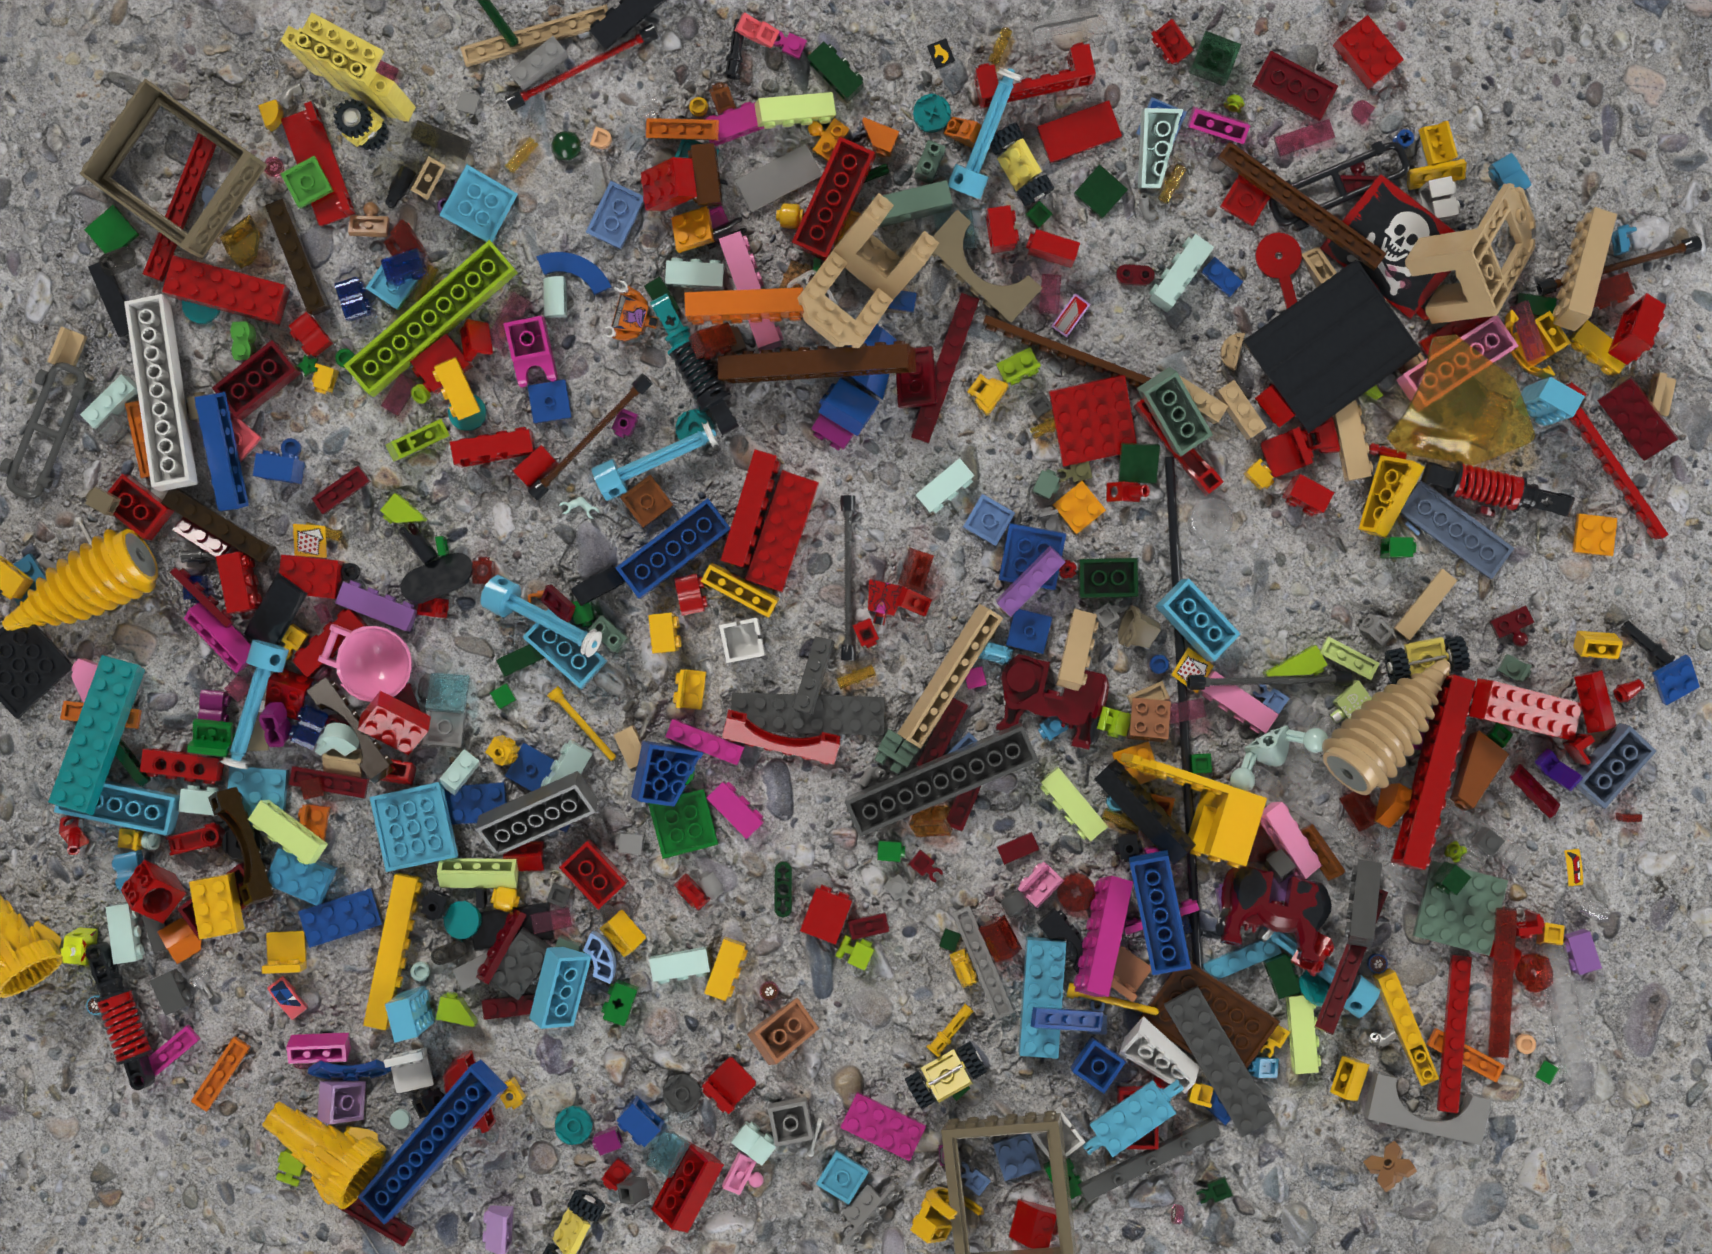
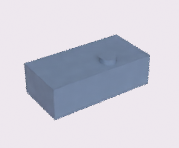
M1619 723L1588 757L1591 763L1589 765L1582 764L1576 772L1581 774L1583 779L1575 787L1594 805L1606 809L1656 753V750L1630 725Z

